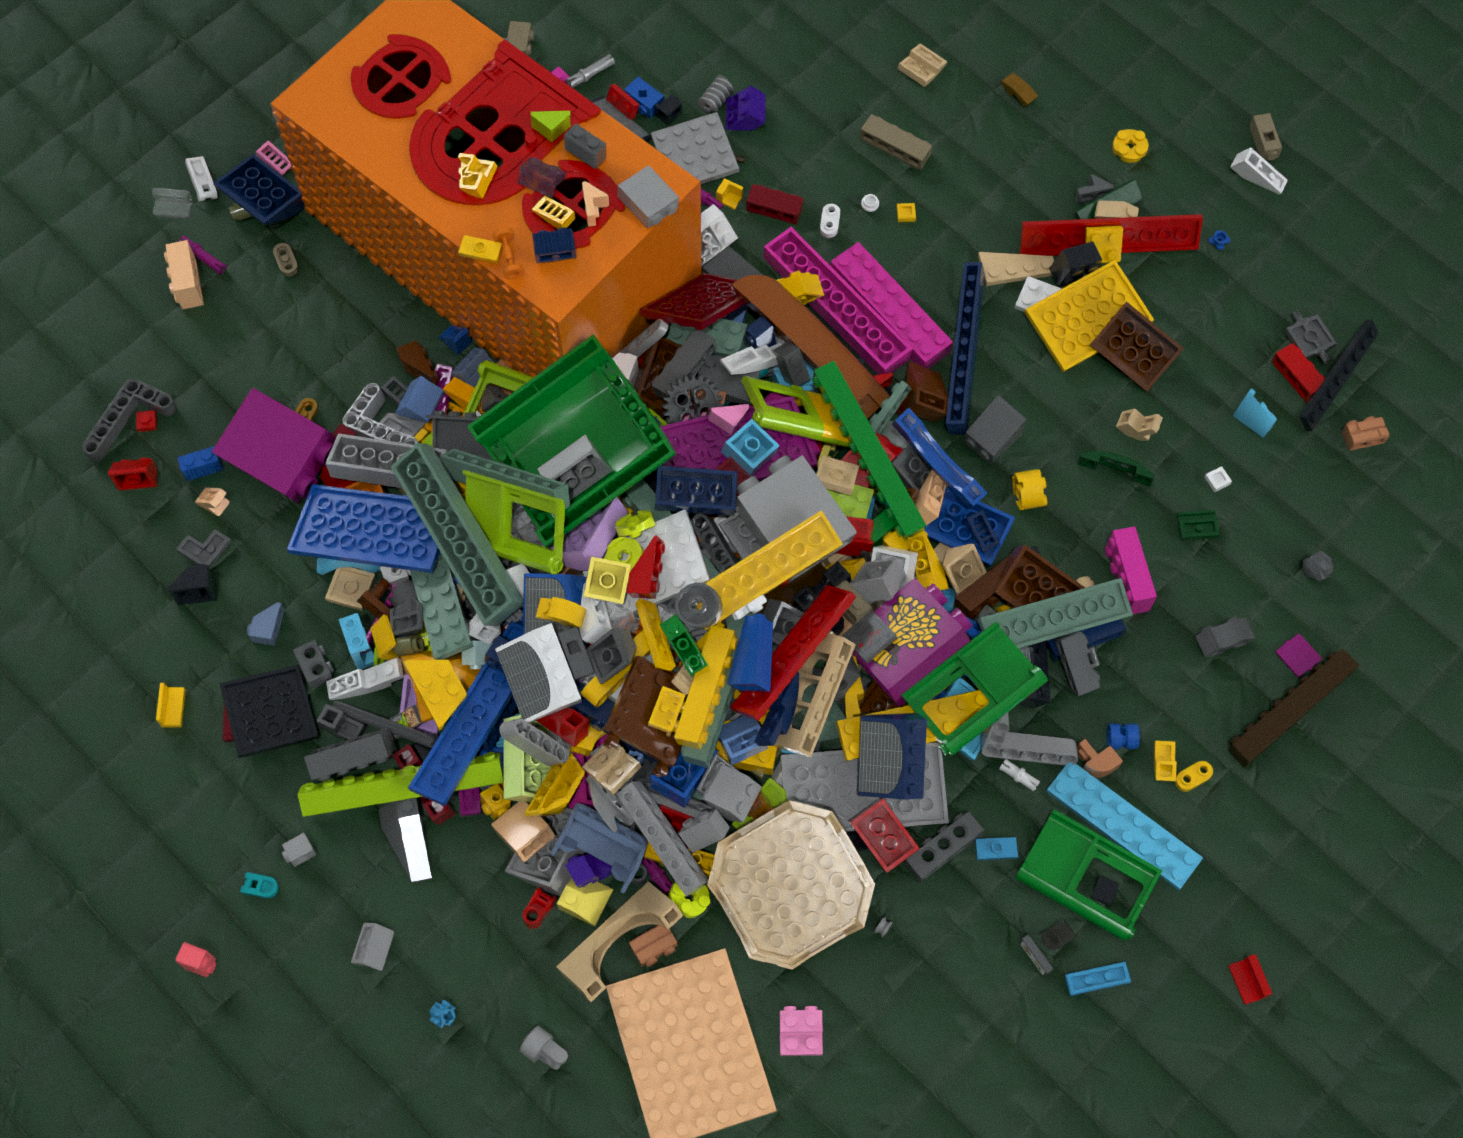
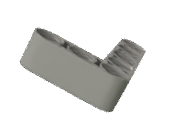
M370 383L363 389L343 417V424L356 432L359 437L412 445L418 442L412 436L372 420L386 401L385 395L376 383Z
M1008 713L981 733L982 754L987 757L1066 765L1068 762L1074 765L1078 762L1077 743L1075 740L1008 732Z

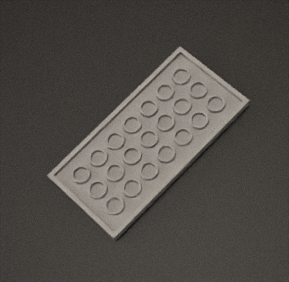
M939 742L926 743L923 799L902 800L883 798L904 827L949 823L943 758ZM842 750L813 752L811 757L800 754L780 755L783 788L787 791V801L792 800L833 811L846 832L855 831L848 821L879 799V797L857 795L859 759L845 761Z

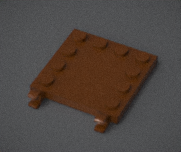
M636 656L604 728L609 733L603 746L609 749L612 747L617 748L621 739L657 760L653 775L659 778L661 775L666 777L669 768L674 767L682 745L677 744L674 738L676 732L672 731L669 737L666 736L667 732L648 726L662 686L680 693L682 692L671 682L673 679L672 675L660 668H655V665L644 658ZM688 694L684 698L685 702L687 700ZM681 713L678 714L676 720L680 721L682 715Z

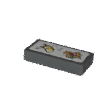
M1028 935L1022 938L1019 944L1042 976L1045 977L1050 974L1053 967L1032 938Z

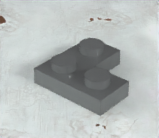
M215 529L203 544L187 535L176 550L192 562L208 565L210 569L232 541L229 537Z

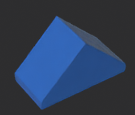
M451 325L438 336L457 355L471 344L469 331L464 327Z

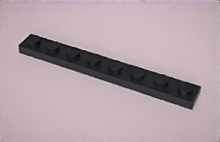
M1365 320L1299 416L1306 431H1313L1378 336V329L1373 320Z

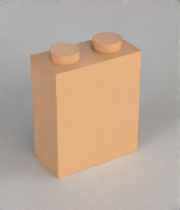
M518 802L491 825L508 847L525 862L556 836L541 817H526L524 815L529 806L527 802Z

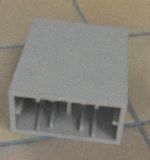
M785 455L768 468L772 475L761 482L758 481L756 476H752L736 488L739 496L736 499L735 510L761 547H764L821 510L843 543V546L790 578L788 583L851 543L857 534L852 524L803 455L794 461H791L788 455Z

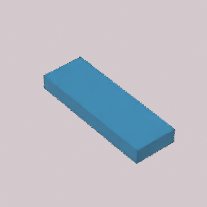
M1126 962L1065 974L1064 976L1070 996L1131 983Z

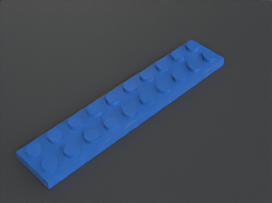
M511 621L501 637L510 642L523 635V626ZM486 662L484 663L468 689L467 697L457 707L408 786L410 791L442 806L447 804L513 695L503 672L498 669L493 670L487 666Z

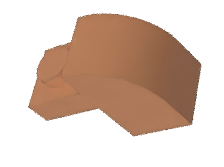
M1086 739L1077 746L1078 757L1082 761H1086L1083 769L1093 777L1107 776L1119 768L1123 762L1111 746L1099 754L1096 753Z

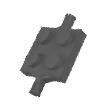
M1298 310L1292 312L1291 315L1296 320V323L1285 329V333L1290 341L1302 350L1303 355L1307 359L1319 356L1324 364L1330 362L1331 359L1326 354V351L1335 347L1337 343L1318 314L1310 318H1303Z

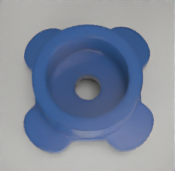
M1216 231L1214 236L1209 238V243L1214 244L1218 250H1222L1226 244L1230 243V238L1224 231Z

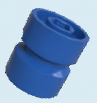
M1108 724V747L1121 749L1124 746L1125 749H1138L1140 739L1138 724H1125L1124 727L1121 724Z

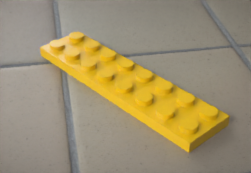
M822 510L705 583L719 594L723 604L722 614L718 622L713 626L843 546V543ZM698 603L697 606H696V608H697L698 610H701V609H702L701 605H703V604H702V603Z
M978 690L931 700L923 706V710L944 735H949L988 705L989 701ZM903 706L866 715L914 713V711L909 706ZM860 716L836 721L845 761L859 759ZM927 728L926 743L938 741Z

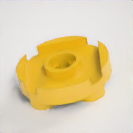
M1132 129L1120 130L1112 144L1113 153L1121 157L1120 160L1127 163L1140 161L1146 155L1149 147L1145 133ZM1127 144H1132L1134 146L1133 148H1129Z

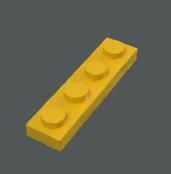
M639 599L635 605L655 668L672 671L676 665L667 637L659 625L662 621L656 603Z

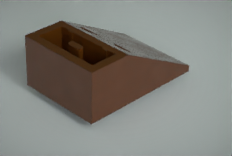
M909 361L906 383L912 389L905 398L904 412L910 408L917 417L935 423L947 415L949 398L941 373Z

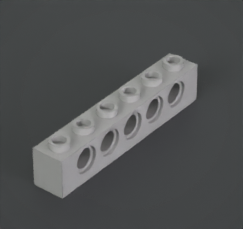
M641 781L631 782L616 794L685 896L694 894L708 883V878Z

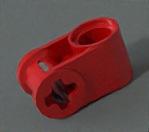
M538 887L523 911L525 926L530 929L538 928L555 905L557 897L546 894L542 891V888ZM530 914L538 916L535 921H529L527 917Z

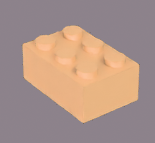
M188 240L166 244L167 252H164L166 263L169 264L166 270L169 279L171 278L172 283H169L171 294H174L175 302L179 303L182 309L204 305L197 262Z

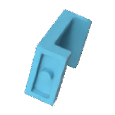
M355 613L339 619L349 652L357 669H364L374 665V654L371 645L369 646L367 633L365 628L362 627L359 615Z

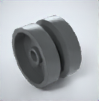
M695 582L688 584L680 590L676 597L675 609L678 617L692 628H709L718 622L722 614L723 604L721 597L712 587L705 583ZM698 603H702V604H703V605H701V607H702L701 610H698V609L696 608V606H697Z

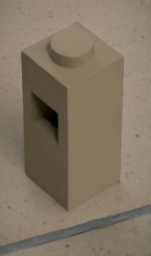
M1271 114L1253 116L1249 128L1259 155L1265 160L1278 158L1282 145Z

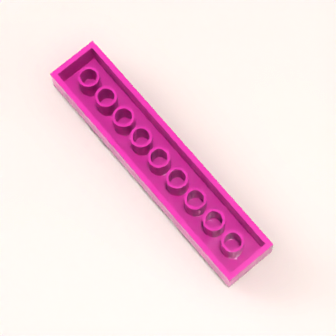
M792 227L764 246L763 258L783 278L790 277V274L795 271H800L801 273L810 272V274L819 276L824 296L808 304L862 359H865V362L878 375L893 373L911 359L913 348Z

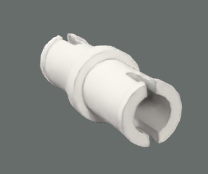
M1005 759L1004 765H1001L1000 770L1014 778L1016 783L1020 782L1034 792L1040 781L1026 773V769H1020L1008 761V759Z

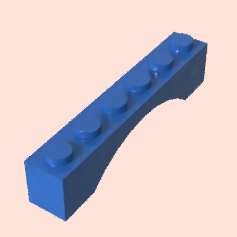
M910 408L891 424L968 509L972 508L987 494L974 478L963 471L941 449L922 421Z

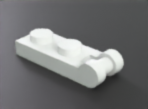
M204 157L187 158L185 164L195 187L198 200L205 201L207 198H211V200L217 199V191L213 185V180Z

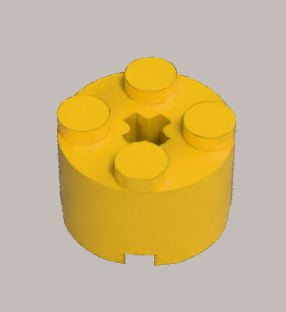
M1035 469L1014 473L1012 483L1014 495L1019 499V501H1016L1018 509L1026 510L1046 506L1047 497L1043 491L1046 488V481L1044 477H1041L1040 470Z

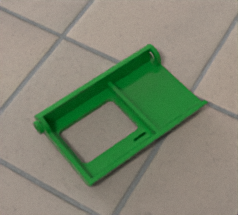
M1053 809L1015 878L1125 941L1127 938L1131 940L1136 931L1133 927L1163 870ZM1096 858L1142 884L1143 889L1126 919L1121 918L1076 891L1092 859Z

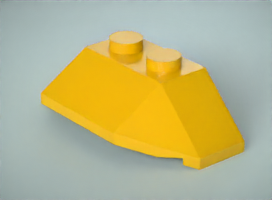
M569 753V758L565 763L551 766L524 813L526 817L558 815L564 811L585 774V771L572 753Z

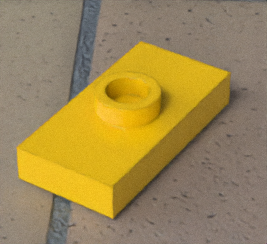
M464 235L458 253L459 256L498 264L503 244Z

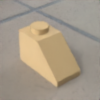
M1098 201L1094 218L1137 217L1139 208L1125 201Z

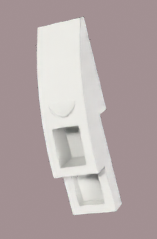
M394 658L369 669H357L326 681L329 700L364 695L392 686V682L404 678L401 659Z

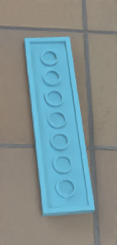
M1068 762L1046 791L1115 844L1163 870L1160 877L1178 891L1203 859L1202 856L1077 764L1072 765L1071 762Z

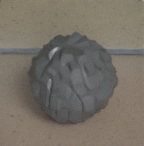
M1319 551L1310 558L1303 560V573L1308 578L1322 581L1331 577L1334 565L1331 562V557L1327 556L1324 552Z

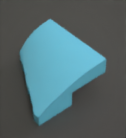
M1251 388L1233 417L1264 438L1273 427L1277 418L1267 409L1264 402L1260 403L1253 396L1256 392Z

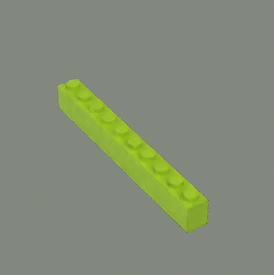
M488 752L483 754V756L474 757L454 791L504 783V767L501 753ZM406 766L401 770L387 769L377 774L369 772L363 776H347L342 780L336 781L328 779L318 784L306 783L300 787L297 794L302 815L305 817L423 797L410 791L408 788L421 766Z

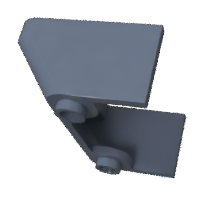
M578 803L570 813L550 855L554 856L558 848L564 852H572L576 847L612 866L611 872L613 877L618 881L624 882L620 891L624 894L640 867L648 842L645 837L616 822L618 830L614 833L596 810Z

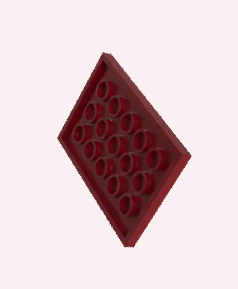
M702 273L640 308V316L648 317L650 320L662 319L666 323H676L682 327L690 326L696 330H703L720 318L727 316L730 312L737 310L740 306L747 304V302L732 287V284L737 279Z

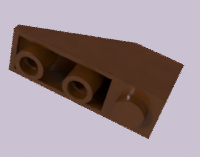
M417 340L396 348L406 373L415 378L422 376L437 386L436 381L439 378L436 371L431 370L433 366L430 359L425 358L427 353L424 346L420 347Z

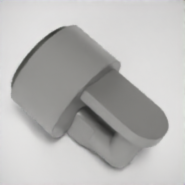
M540 1026L533 1027L519 1046V1052L533 1063L539 1059L555 1070L559 1069L561 1064H564L568 1058L567 1052L552 1041L553 1036Z

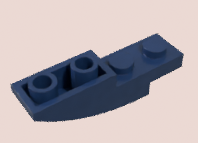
M798 672L783 689L777 700L769 707L770 711L754 740L758 746H774L779 735L787 734L797 705L799 692Z

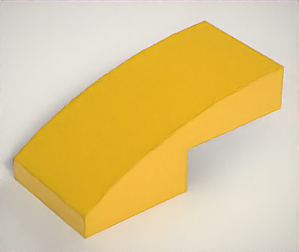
M1154 741L1155 780L1176 781L1177 761H1175V742Z

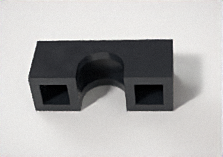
M837 561L823 572L822 580L815 587L810 589L807 585L792 597L794 607L805 613L827 585L836 587L845 580L850 583L852 581L851 574Z

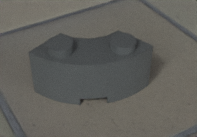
M1235 616L1228 619L1227 623L1203 628L1201 633L1195 637L1204 656L1211 657L1223 654L1224 651L1231 647L1236 649L1256 639L1247 619Z

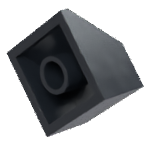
M195 564L194 566L187 567L168 587V591L177 605L217 601L216 579L208 565Z

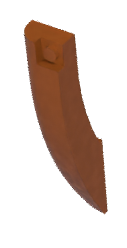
M749 275L732 284V287L759 316H763L773 325L775 333L785 343L789 341L799 347L803 359L814 370L835 361L867 419L881 406L886 398L889 399L890 394L858 359L778 281L764 275Z

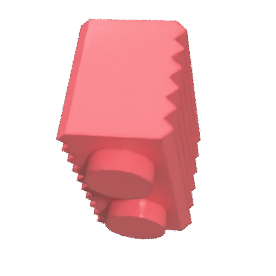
M186 942L182 944L175 959L185 970L192 971L197 975L200 974L205 978L212 974L216 967V958L207 950Z

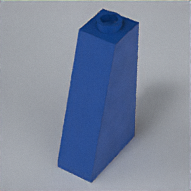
M755 613L752 616H745L727 681L728 685L739 691L770 692L773 623L767 620L765 615Z

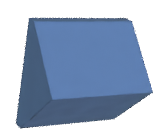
M420 376L410 383L395 413L396 415L429 423L431 418H425V415L433 414L444 391Z

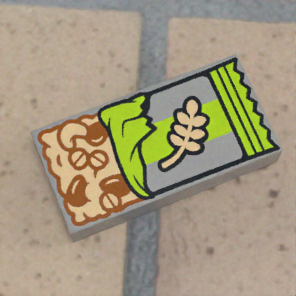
M415 705L410 706L390 719L412 729L424 723L421 722ZM392 734L394 741L400 738V736Z

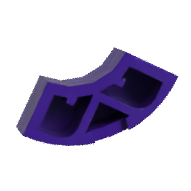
M589 853L580 857L575 855L567 860L568 864L565 865L578 888L585 887L591 882L596 883L612 874L611 865Z

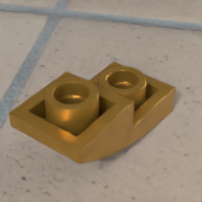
M1011 73L1000 82L1010 96L1015 94L1024 107L1038 97L1031 86L1014 73Z

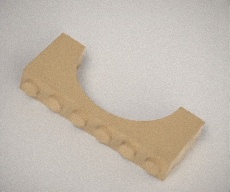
M647 882L556 967L568 982L592 1002L606 989L600 977V966L606 951L615 940L629 930L643 925H660L669 930L683 914L671 899Z

